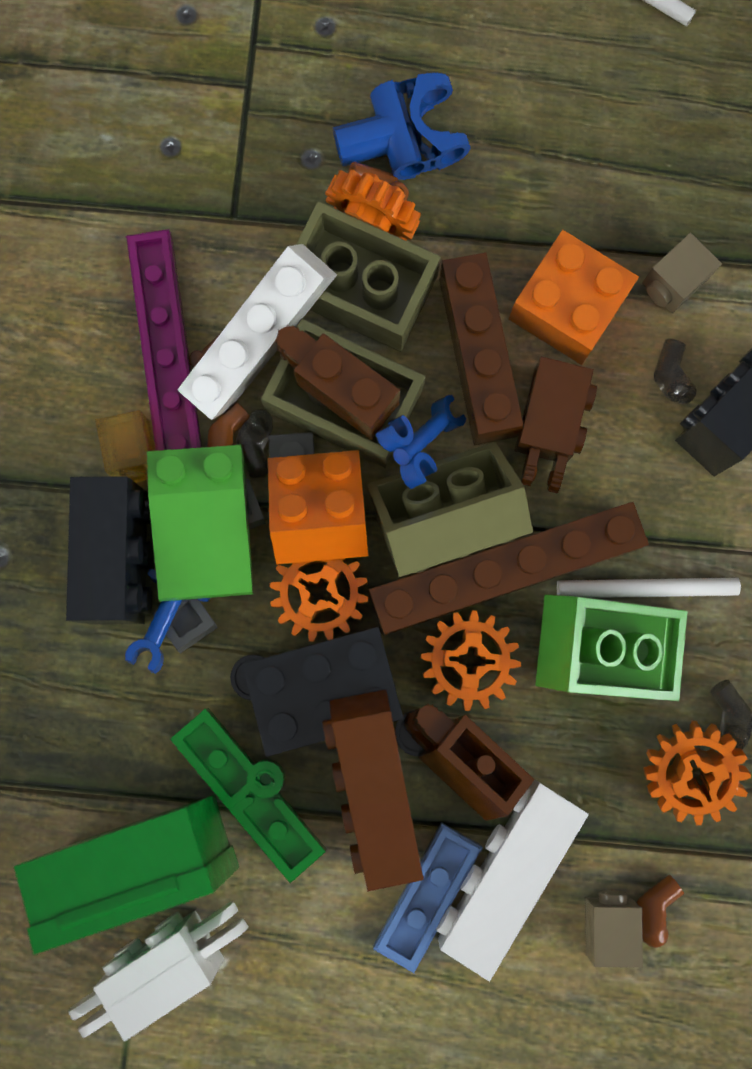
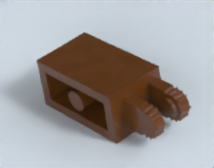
M287 324L286 327L278 330L275 342L280 352V357H283L284 361L287 360L288 364L294 368L298 386L372 440L399 405L400 389L324 333L316 341L303 330L299 331V327L295 328L294 325L289 326Z
M540 357L534 369L522 420L524 426L518 434L514 450L515 452L527 454L521 476L523 485L531 486L535 480L539 458L553 461V466L548 476L547 489L549 492L558 494L567 462L573 457L574 453L580 454L584 446L587 428L580 425L584 410L591 411L596 397L597 385L591 384L594 369Z
M426 704L414 712L406 714L407 717L403 724L406 727L405 730L424 749L418 758L484 820L508 816L535 780L468 716L463 715L451 720L442 711L439 712L438 707L435 708L433 704Z

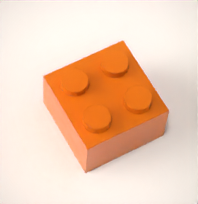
M562 230L516 299L508 320L582 365L639 276Z
M359 450L268 458L269 529L276 564L368 556Z

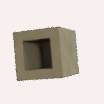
M690 232L650 270L642 284L647 288V293L654 303L661 307H666L673 313L711 278L722 263Z
M601 890L598 892V897H585L586 956L594 967L643 968L642 907L632 898H627L626 892Z

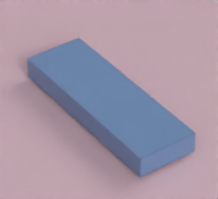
M441 822L420 859L424 880L407 883L373 944V949L414 973L437 932L436 928L448 907L452 905L483 847Z

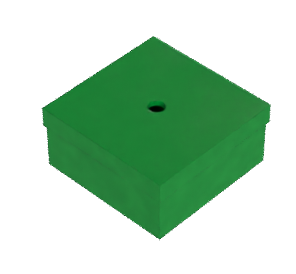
M215 795L71 843L14 866L30 925L27 928L34 955L212 894L239 868L233 845L230 846Z

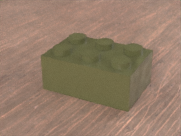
M318 201L296 245H305L333 270L337 276L314 303L310 311L402 352L438 277L441 256Z
M301 318L297 326L299 331L303 330L316 341L323 333L400 389L399 405L379 431L388 427L390 421L401 415H404L409 420L423 392L424 375ZM283 357L281 358L261 397L266 412L305 431L313 432L314 435L348 451L359 450V456L386 468L393 452L385 450L378 442L376 435L372 440L298 386L294 368L288 364L287 360L284 361Z
M496 442L434 461L438 470L426 476L425 483L412 489L406 486L402 480L401 473L367 484L380 530L399 577L411 573H419L429 567L456 558H464L474 552L501 543H509L518 537L533 533L525 488Z

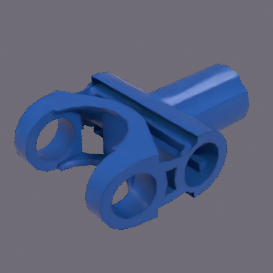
M443 73L418 74L417 78L402 82H393L391 80L374 88L370 98L376 116L333 127L336 149L342 167L351 165L354 161L359 163L387 155L393 176L398 180L415 178L416 175L422 172L443 169L464 158L471 149L466 134H450L449 131L439 132L429 128L422 120V116L427 111L434 109V105L442 103L451 96L453 89L449 77ZM404 93L407 94L408 98H411V117H409L408 110L405 104V100L403 97ZM422 135L432 143V148L423 143ZM421 154L427 158V161L423 162Z

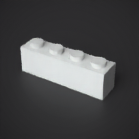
M305 245L288 246L177 390L211 420L224 414L235 404L278 350L275 342L278 330L286 327L287 324L296 327L301 318L303 319L337 274Z
M537 780L533 781L513 808L514 812L505 827L500 824L495 827L485 845V849L490 852L481 867L477 865L472 866L460 888L465 892L456 908L451 905L448 907L436 928V931L440 933L438 937L440 950L489 982L589 815Z

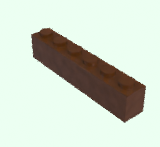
M632 501L369 589V593L383 635H387L637 551L648 546L649 543Z

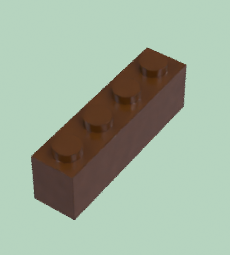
M487 253L442 260L439 281L473 444L479 445L516 438L524 425Z
M386 689L330 700L331 719L322 721L327 749L337 748L340 762L332 763V770L337 792L346 791L348 803L341 805L346 834L355 832L357 844L350 845L354 873L364 872L367 891L424 880Z

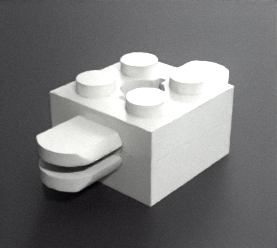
M229 902L203 920H201L196 910L184 918L177 912L154 928L155 932L145 939L146 943L142 944L140 939L137 938L114 954L115 958L102 967L105 975L93 987L94 991L68 1010L71 1019L76 1020L98 1005H103L102 1009L78 1027L82 1038L89 1036L112 1020L125 1042L211 985L224 960L219 949L248 929L244 918H241L211 937V931L238 912L234 902Z

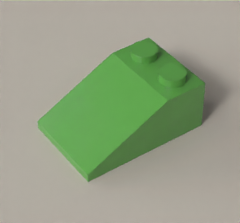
M241 445L147 451L148 499L159 601L253 594L246 464Z
M544 595L535 686L570 693L679 701L688 611L583 597Z

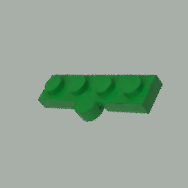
M205 708L170 739L289 883L294 881L326 852V847L279 793L285 782V773L281 765L270 759L254 763L209 708Z

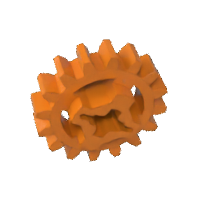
M340 170L337 175H334L325 193L328 196L326 202L334 206L333 208L405 241L407 239L411 241L420 223L421 213L414 210L415 203L404 200L406 195L398 186L390 185L373 173H363L361 177L355 170H350L349 174Z
M344 558L292 563L289 568L277 565L276 570L283 576L281 582H271L270 588L280 592V597L271 601L270 604L273 608H283L285 611L278 618V622L285 624L292 620L295 624L291 634L297 637L306 629L308 630L310 642L316 641L319 632H324L328 641L334 639V629L338 627L346 634L350 633L351 630L346 621L350 617L361 621L363 615L355 609L356 605L368 603L369 599L367 596L358 593L359 588L368 584L367 578H355L354 576L361 567L358 561L347 565L344 563L346 560ZM311 564H326L321 572L306 575L300 571ZM341 573L346 576L350 585L349 600L339 595L336 583ZM302 582L310 586L313 584L317 587L322 585L323 582L328 583L326 590L338 604L321 599L316 605L312 604L313 596L307 587L302 585ZM290 586L299 590L302 603L297 613L290 602ZM332 610L340 615L327 623H312L318 613Z
M475 610L470 612L468 621L464 622L458 612L453 613V626L448 627L445 623L439 621L436 627L441 635L438 638L427 635L425 641L433 649L431 653L427 652L420 655V659L431 662V668L422 673L423 678L435 677L437 683L433 686L431 692L436 695L445 690L448 693L445 704L452 706L457 698L462 699V706L465 711L471 710L473 700H478L483 709H488V696L493 695L499 700H504L506 697L500 687L503 684L515 686L517 683L509 675L510 668L521 667L520 661L510 658V653L518 649L519 645L518 643L507 644L504 638L508 635L510 629L506 626L496 631L493 628L495 624V616L490 615L482 623L479 622L478 612ZM464 630L461 644L454 650H441L450 636ZM481 632L493 640L499 654H491L482 644ZM468 647L474 648V656L481 657L482 660H490L491 663L475 666L472 669V674H468L465 665L459 664L458 661H450L449 657L465 655L468 652ZM440 666L451 667L459 677V689L453 687L445 679ZM489 670L498 671L496 678L490 685L477 691L479 679Z
M691 721L688 732H683L677 724L672 725L674 737L671 739L659 734L657 739L661 749L659 751L655 749L647 750L646 754L654 765L643 767V772L646 779L652 781L647 785V788L652 798L659 797L657 803L660 810L665 813L673 808L676 820L681 823L687 814H691L696 825H702L704 815L710 814L716 822L721 821L719 810L723 807L735 812L737 808L732 798L734 795L739 797L747 796L748 792L739 781L751 779V773L746 766L741 765L748 758L741 748H735L737 742L733 736L727 733L720 738L721 731L712 723L705 732H702L697 721ZM694 746H707L712 749L704 751ZM676 755L673 764L668 766L671 759ZM691 760H694L698 768L700 767L702 785H699L696 778H693ZM687 795L695 799H687L683 797Z

